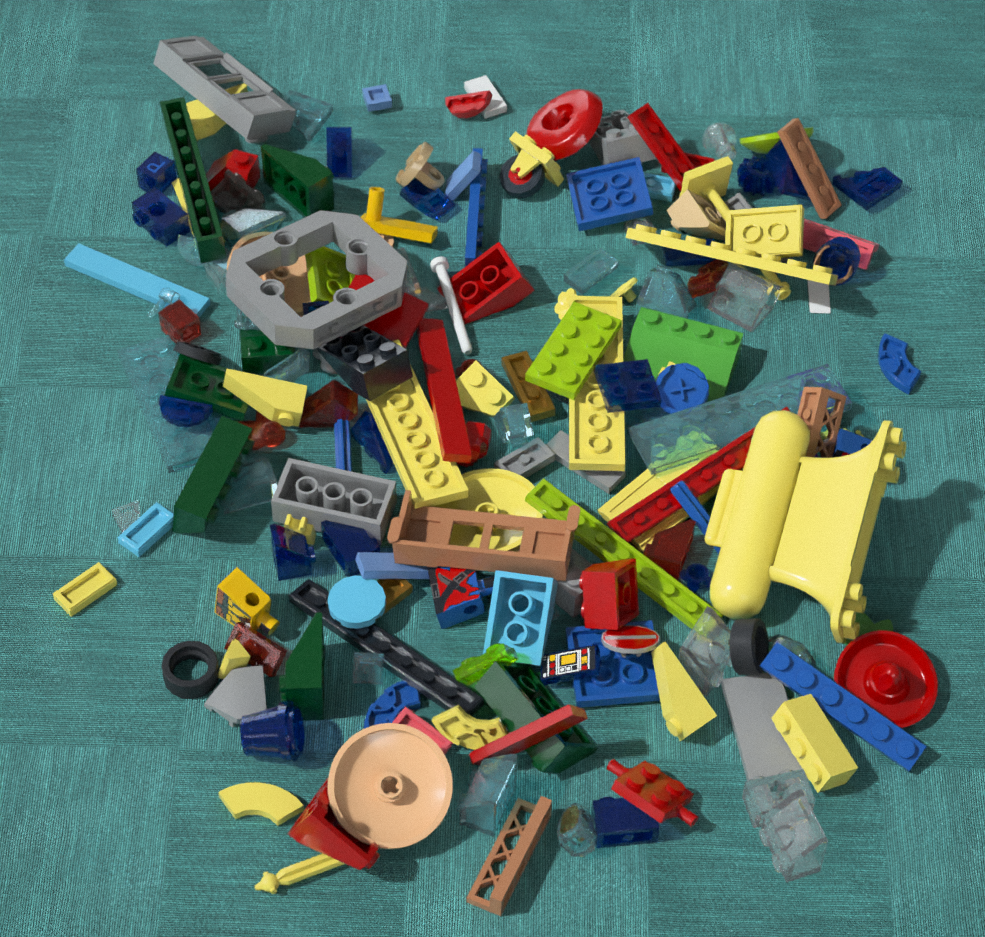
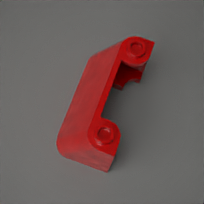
M328 778L288 832V835L296 842L358 870H361L363 867L370 869L380 856L377 852L379 848L377 843L373 842L369 846L363 844L349 835L339 824L333 814L328 798Z

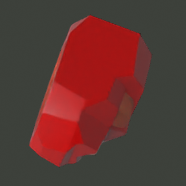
M468 421L465 424L472 458L470 463L456 462L457 464L469 467L487 455L491 440V429L485 423Z

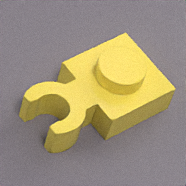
M287 514L283 532L286 540H289L291 544L297 546H305V544L314 545L317 534L314 526L307 524L308 519L306 517H302V520L293 518L291 514Z

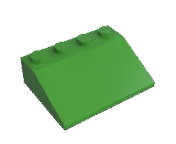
M641 307L623 359L624 387L655 395V382L662 367L666 368L669 361L675 364L688 363L698 367L707 379L709 397L703 408L720 412L741 354L744 333Z

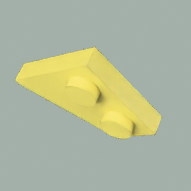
M477 361L456 380L461 406L471 411L482 412L484 415L497 418L515 399Z

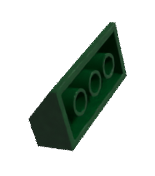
M221 416L174 505L173 532L177 534L205 532L209 523L214 524L220 509L217 507L220 501H226L230 493L231 485L229 483L233 477L237 479L242 470L243 463L241 460L243 456H249L255 443L252 440L253 428Z
M495 661L474 686L484 699V704L492 708L498 718L500 717L505 728L510 732L564 707L529 664ZM576 724L525 749V751L532 758L533 766L540 772L561 773L593 754L598 748L579 724Z

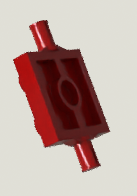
M615 759L609 762L606 769L618 776L611 790L659 823L674 817H678L690 825V827L694 826L699 816L685 808L690 803L694 793L685 788L683 783L670 778L660 771L658 766L645 760L634 768H626Z

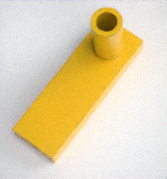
M380 187L369 188L367 213H364L360 218L375 232L427 243L434 241L437 237L438 226L382 216L385 190Z

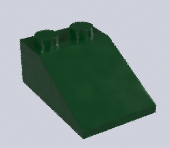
M267 144L261 146L264 183L304 218L320 210L330 212L334 210V175L329 167L322 165L314 158Z
M240 315L243 372L265 377L297 375L295 347L275 345L246 315Z
M317 612L285 663V675H280L279 678L282 710L287 709L288 721L324 720L325 643L322 612Z

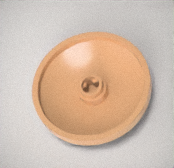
M377 724L354 734L337 752L328 776V798L333 814L339 824L356 840L368 846L375 842L379 845L380 849L404 848L425 839L443 820L452 798V774L443 751L425 733L403 724Z

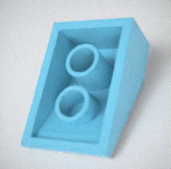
M496 570L482 658L541 666L555 607L558 582L554 578Z

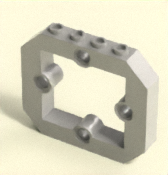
M320 210L234 250L226 273L227 297L275 345L315 349L400 307L407 282V260L358 215ZM334 242L346 253V269L350 273L356 275L367 273L374 280V282L358 290L351 288L339 289L333 295V302L300 317L285 302L283 283L275 279L263 281L259 276L280 266L293 265L299 257Z

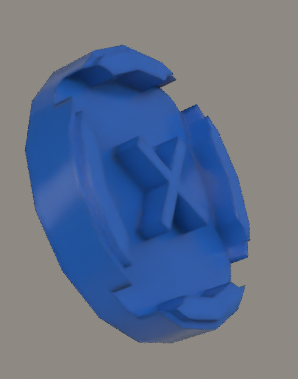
M688 363L671 365L659 374L655 382V397L659 406L667 414L674 417H689L697 414L705 406L709 397V385L705 374L698 367Z

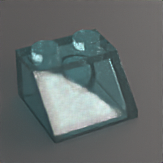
M507 754L483 759L479 769H473L468 781L467 794L462 793L456 806V811L459 812L460 825L494 837L517 786V755Z

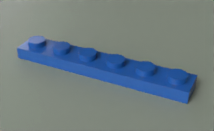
M473 148L474 151L481 154L480 173L470 183L465 267L481 255V250H477V247H482L483 231H478V228H483L484 213L479 212L485 209V195H481V192H486V177H482V174H487V159H483V149Z
M776 642L760 664L762 670L799 696L812 694L823 713L908 773L927 746L780 643Z

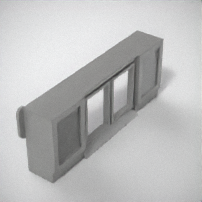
M189 36L159 41L153 64L241 134L246 142L267 141L268 135L290 132L296 110L273 92V88L227 52L224 54L204 37ZM220 63L232 74L208 77L197 67ZM242 81L254 91L229 94L218 84Z

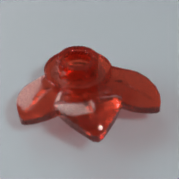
M258 411L256 412V421L239 422L253 428L252 440L255 443L252 450H258L265 446L277 447L285 441L286 433L284 428L278 422L269 420Z

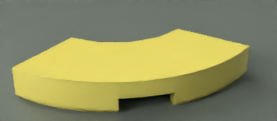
M460 705L432 718V723L446 739L457 746L461 745L473 750L509 734L500 717L492 720L476 719L468 715Z
M242 783L219 791V798L235 819L246 815H260L269 818L279 826L304 811V805L293 794L278 786L267 783Z

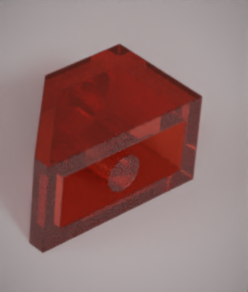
M332 380L305 399L299 427H334L338 419L348 421L354 419L358 415V394L338 381Z
M688 520L655 533L652 544H646L643 555L678 581L694 538L696 521Z

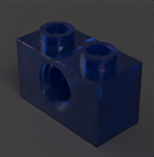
M156 187L132 202V218L136 225L146 229L154 240H159L166 247L190 232L188 214Z

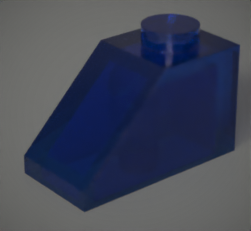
M326 127L327 167L331 169L334 178H352L353 128Z
M328 520L321 522L322 540L346 577L361 574L355 561L357 552L380 553L377 540L374 537L370 538L365 529Z
M270 524L272 553L278 581L312 575L311 563L316 562L313 546L307 545L305 535L278 524Z
M603 797L599 800H593L591 818L596 848L658 843L659 822L626 799Z

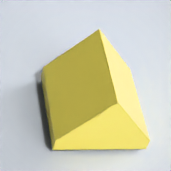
M236 639L232 640L218 672V678L224 679L232 669L247 667L251 656Z

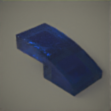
M417 178L402 188L399 194L414 208L437 221L456 206L439 188L433 191Z

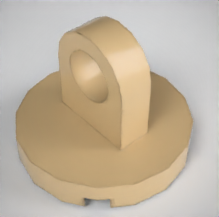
M424 142L413 151L406 160L405 164L407 166L405 171L401 169L396 176V182L399 185L405 187L415 177L432 190H438L445 182L443 175L427 162L433 151V146Z

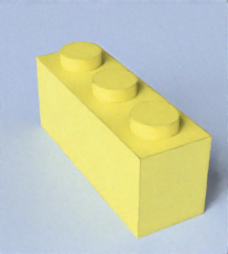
M812 694L784 701L771 719L777 730L781 733L792 754L806 773L808 780L813 784L818 793L846 784L858 769L855 761Z

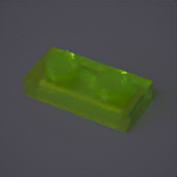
M498 643L488 647L486 653L478 657H470L463 660L461 666L454 669L453 673L456 681L469 686L480 680L495 661L513 663L519 658L514 648Z

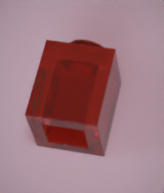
M180 299L158 312L161 330L173 342L189 343L201 335L199 317Z

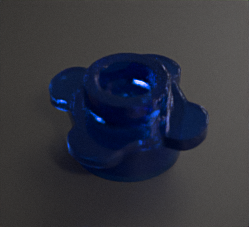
M699 563L691 564L687 569H683L680 572V578L686 582L687 588L693 593L698 592V589L703 587L710 588L712 578L709 577V571L704 565Z

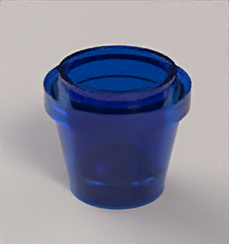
M282 701L278 706L243 715L240 723V736L245 755L283 759L285 762L297 761L299 755H302L305 746L304 723L299 707L294 706L292 701Z

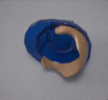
M839 236L833 238L816 251L813 265L832 268L831 274L838 275L836 285H843L851 280L858 269L861 258L859 247L848 237Z

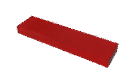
M646 103L627 118L681 191L684 172L695 169V167L650 104Z
M568 704L472 751L469 754L471 763L490 767L587 720L585 709Z

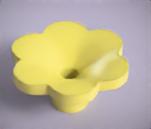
M631 278L610 296H624L628 302L633 301L637 296L633 292L632 287L637 283L638 279Z
M569 288L558 296V303L555 305L554 310L555 313L559 314L560 320H562L569 309V296H578L575 289Z

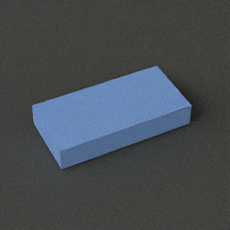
M473 150L446 180L445 198L451 201L455 200L480 173V153Z

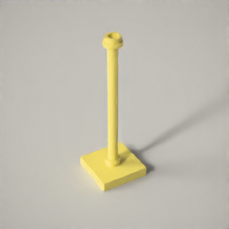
M727 156L684 172L682 190L679 197L687 189L711 201L726 221V214L730 209L721 197L726 195L733 166L731 159ZM760 269L773 287L771 294L774 298L783 300L790 295V285L787 282H781L775 272Z

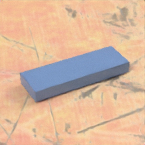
M357 552L355 559L362 579H429L428 569L436 568L395 563L394 553Z

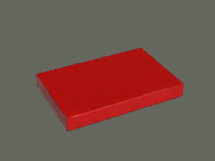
M366 274L355 275L348 288L358 290L374 282V280ZM404 292L400 307L364 324V326L391 341L399 339L402 347L406 349L429 308V303Z

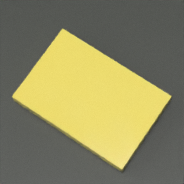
M803 205L729 210L726 214L725 244L731 245L730 251L736 252L737 247L757 251L756 257H762V253L782 258L803 256L804 207Z

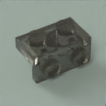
M229 169L224 172V179L211 191L214 206L243 231L250 227L265 212L266 201L264 195L257 189L253 190L246 184L245 179L240 174H234Z

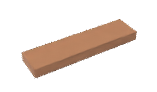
M792 119L777 133L820 219H826L841 206L840 200L800 119Z

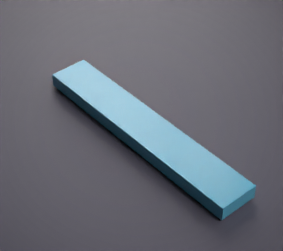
M79 243L64 259L65 266L194 321H197L210 305V298Z

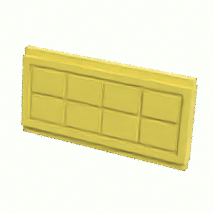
M693 431L600 507L598 513L606 522L610 521L717 452L718 449L699 433ZM720 484L699 497V502L704 505L716 495ZM682 508L631 543L645 554L689 517L688 513Z

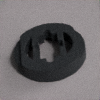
M178 341V343H175L174 351L211 364L220 365L222 357H220L221 354L188 342Z

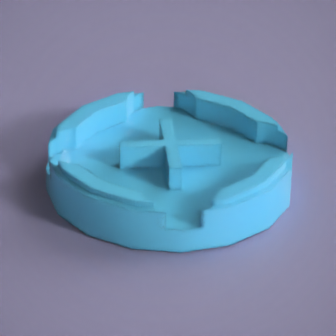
M357 575L346 577L335 583L329 591L328 608L330 615L344 627L360 629L371 626L385 612L386 596L384 590L373 579H362V576Z

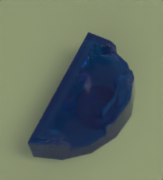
M160 395L159 408L162 417L170 424L178 427L199 425L207 420L213 412V405L163 395Z

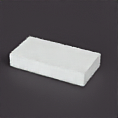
M486 75L464 82V89L468 94L487 90L491 91L493 95L491 102L481 112L485 119L507 112L506 103Z

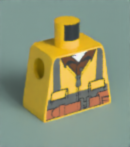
M235 568L217 586L215 613L246 635H252L258 628L267 635H271L280 624L270 614L271 598L239 568Z

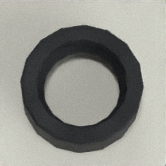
M761 619L735 620L731 628L729 643L731 662L735 672L738 675L763 674L764 670L760 668V664L769 653L768 634L764 622Z
M200 641L181 642L171 647L163 657L161 667L165 686L175 696L183 699L203 697L211 692L218 683V660L216 653L209 645ZM197 659L208 665V671L205 675L195 680H181L173 674L176 665L185 660Z

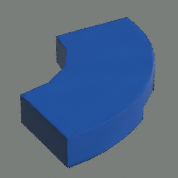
M884 333L878 351L880 368L891 384L909 395L919 380L921 371L915 368L907 359L908 343Z
M400 681L385 689L384 693L369 707L364 722V729L377 724L392 723L405 707L411 711L421 708L418 690L408 685L406 681Z

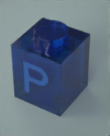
M155 151L136 169L139 188L158 197L177 179L174 160Z

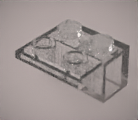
M729 262L707 309L753 332L772 311L783 286L741 264Z

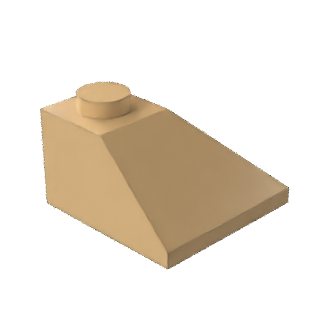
M687 189L667 209L668 214L672 218L671 224L679 232L683 230L695 236L725 240L726 221L709 200Z

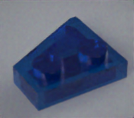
M881 167L871 171L854 172V177L841 178L840 175H835L832 185L867 211L900 189L903 180L887 168Z

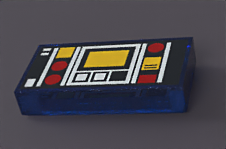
M596 644L547 653L543 656L541 682L544 685L600 675V649Z

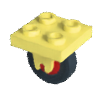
M515 131L509 140L518 155L509 158L500 170L499 178L503 189L512 197L525 199L533 196L541 189L545 178L558 187L564 181V178L560 172L561 167L553 160L555 156L545 147L542 150L538 148L536 142L528 135L523 137Z

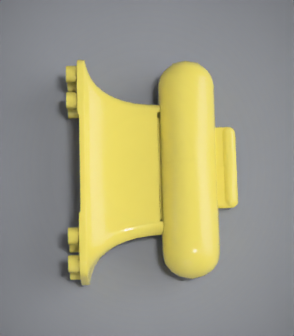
M787 410L772 411L762 416L755 426L743 471L727 469L722 475L705 534V543L707 545L721 547L710 584V600L713 607L722 615L733 620L749 619L759 614L765 605L770 584L773 581L795 587L815 598L829 613L831 631L837 643L844 644L847 639L854 640L857 638L860 631V623L855 622L856 612L864 613L867 603V597L862 596L863 585L860 584L887 483L897 484L899 480L900 467L896 466V459L904 458L906 453V442L902 441L903 429L896 428L892 421L885 420L882 422L874 440L860 451L841 457L816 458L806 457L810 441V430L806 422L797 414Z

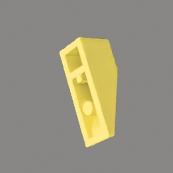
M245 83L225 89L229 94L248 92ZM199 100L186 103L196 141L214 135L227 124Z
M226 369L224 388L269 420L278 422L283 426L299 427L307 391L306 385Z
M663 642L652 651L658 692L666 726L669 732L677 736L681 741L717 715L668 644Z

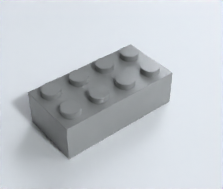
M288 458L271 500L273 521L285 524L287 514H291L293 518L302 520V517H306L308 519L307 524L313 525L315 531L381 545L397 503L396 481Z

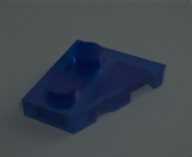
M364 411L352 427L351 435L359 445L364 447L370 458L374 457L380 464V470L387 474L394 464L372 413Z

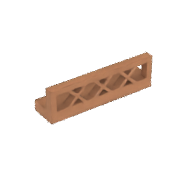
M823 387L803 388L797 415L806 422L810 430V441L806 457H815V454L820 452L822 458L833 457L847 396ZM828 397L836 400L834 410L830 414L826 408ZM826 425L828 436L823 441L820 432L821 427Z
M541 796L537 805L523 799H517L467 896V903L498 916L502 915L551 818L552 800ZM520 810L532 814L527 824L520 826L517 819ZM519 835L520 838L515 848L508 851L504 843L506 838ZM506 859L507 864L502 874L495 876L491 868L493 863ZM490 885L494 886L490 895V901L477 896L481 888Z

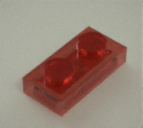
M236 622L224 648L228 650L232 640H238L251 656L248 664L251 666H263V673L269 677L276 676L287 650L245 623Z

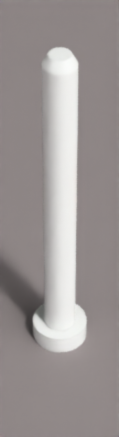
M443 256L436 257L430 262L431 269L438 275L462 352L465 355H469L472 352V346L447 272L449 268L448 260Z

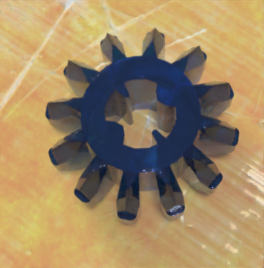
M752 155L751 159L744 158L742 164H739L737 169L738 186L742 187L744 192H752L753 196L756 193L762 196L766 192L772 193L779 183L778 165L773 163V159L766 160L764 156L757 158Z

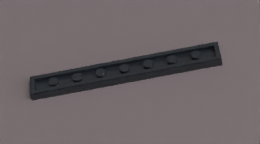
M309 578L289 595V602L312 618L317 612H322L323 625L401 680L406 681L408 685L417 689L418 692L447 711L460 705L468 715L473 716L484 705V699L376 624L360 629L342 626L339 621L334 620L330 615L328 608L329 592Z

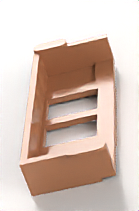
M405 490L399 517H394L391 520L387 539L389 543H392L394 561L398 564L436 568L437 566L491 572L498 570L566 581L574 533L577 530L580 517V507L577 505L570 506L567 521L428 506L414 509L411 490ZM454 524L484 527L480 547L449 545ZM493 528L523 531L519 552L489 549Z

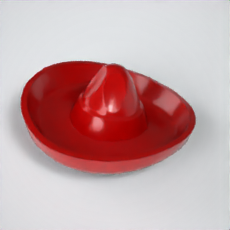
M575 89L565 92L549 101L533 116L528 125L526 135L531 137L536 142V146L541 150L543 147L547 148L555 156L553 160L566 158L585 146L596 132L603 111L602 100L597 94L586 89Z
M871 631L852 640L841 652L834 671L835 683L900 728L919 722L930 712L936 701L938 681L930 658L913 640L893 631Z

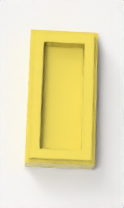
M98 562L54 592L53 598L72 617L117 586V580Z

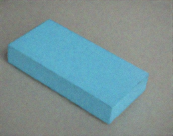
M156 502L117 537L118 543L140 557L173 527V513Z

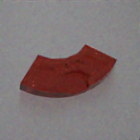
M716 259L699 268V274L691 276L688 281L691 299L715 292L717 283L733 274L731 265L727 261Z

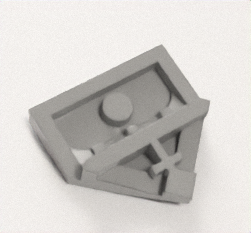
M263 666L232 669L206 700L204 707L211 712L214 710L229 721L231 727L241 723L267 722Z

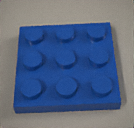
M640 157L566 174L579 231L654 215Z
M652 620L628 622L626 624L654 630ZM585 626L565 628L568 651L595 646V669L571 673L577 707L660 701L652 658L653 650L641 653L640 657H637L636 654L625 653L626 656L622 657L620 652L612 651L601 643L602 633L607 629L585 628Z

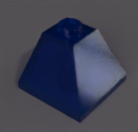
M780 139L766 154L780 194L811 201Z

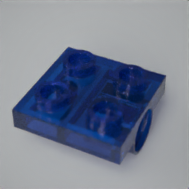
M648 359L595 365L594 374L607 413L661 406L662 399Z

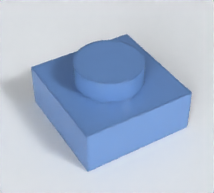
M386 84L362 88V96L368 112L392 108V100Z

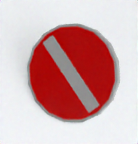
M625 625L619 630H606L603 632L601 643L612 651L620 652L622 657L626 656L625 653L636 654L637 657H640L641 653L654 650L659 646L660 636L650 628Z

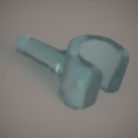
M163 288L159 293L158 303L148 312L147 316L152 319L166 303L174 306L179 301L180 294L170 288Z

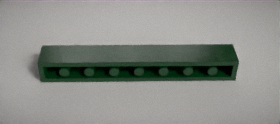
M180 97L161 101L160 107L200 261L201 263L227 258L222 231L185 98Z

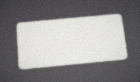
M808 280L810 313H831L829 285Z

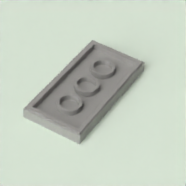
M768 673L722 679L721 686L748 786L807 778L803 768L792 754L789 746L771 719L782 703L788 701L784 685Z

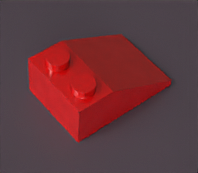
M500 242L496 243L450 278L464 324L513 307L535 291L513 256ZM439 286L437 289L445 300L442 287Z

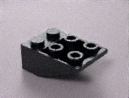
M364 325L317 347L318 352L355 393L368 401L377 398L413 377L407 349Z

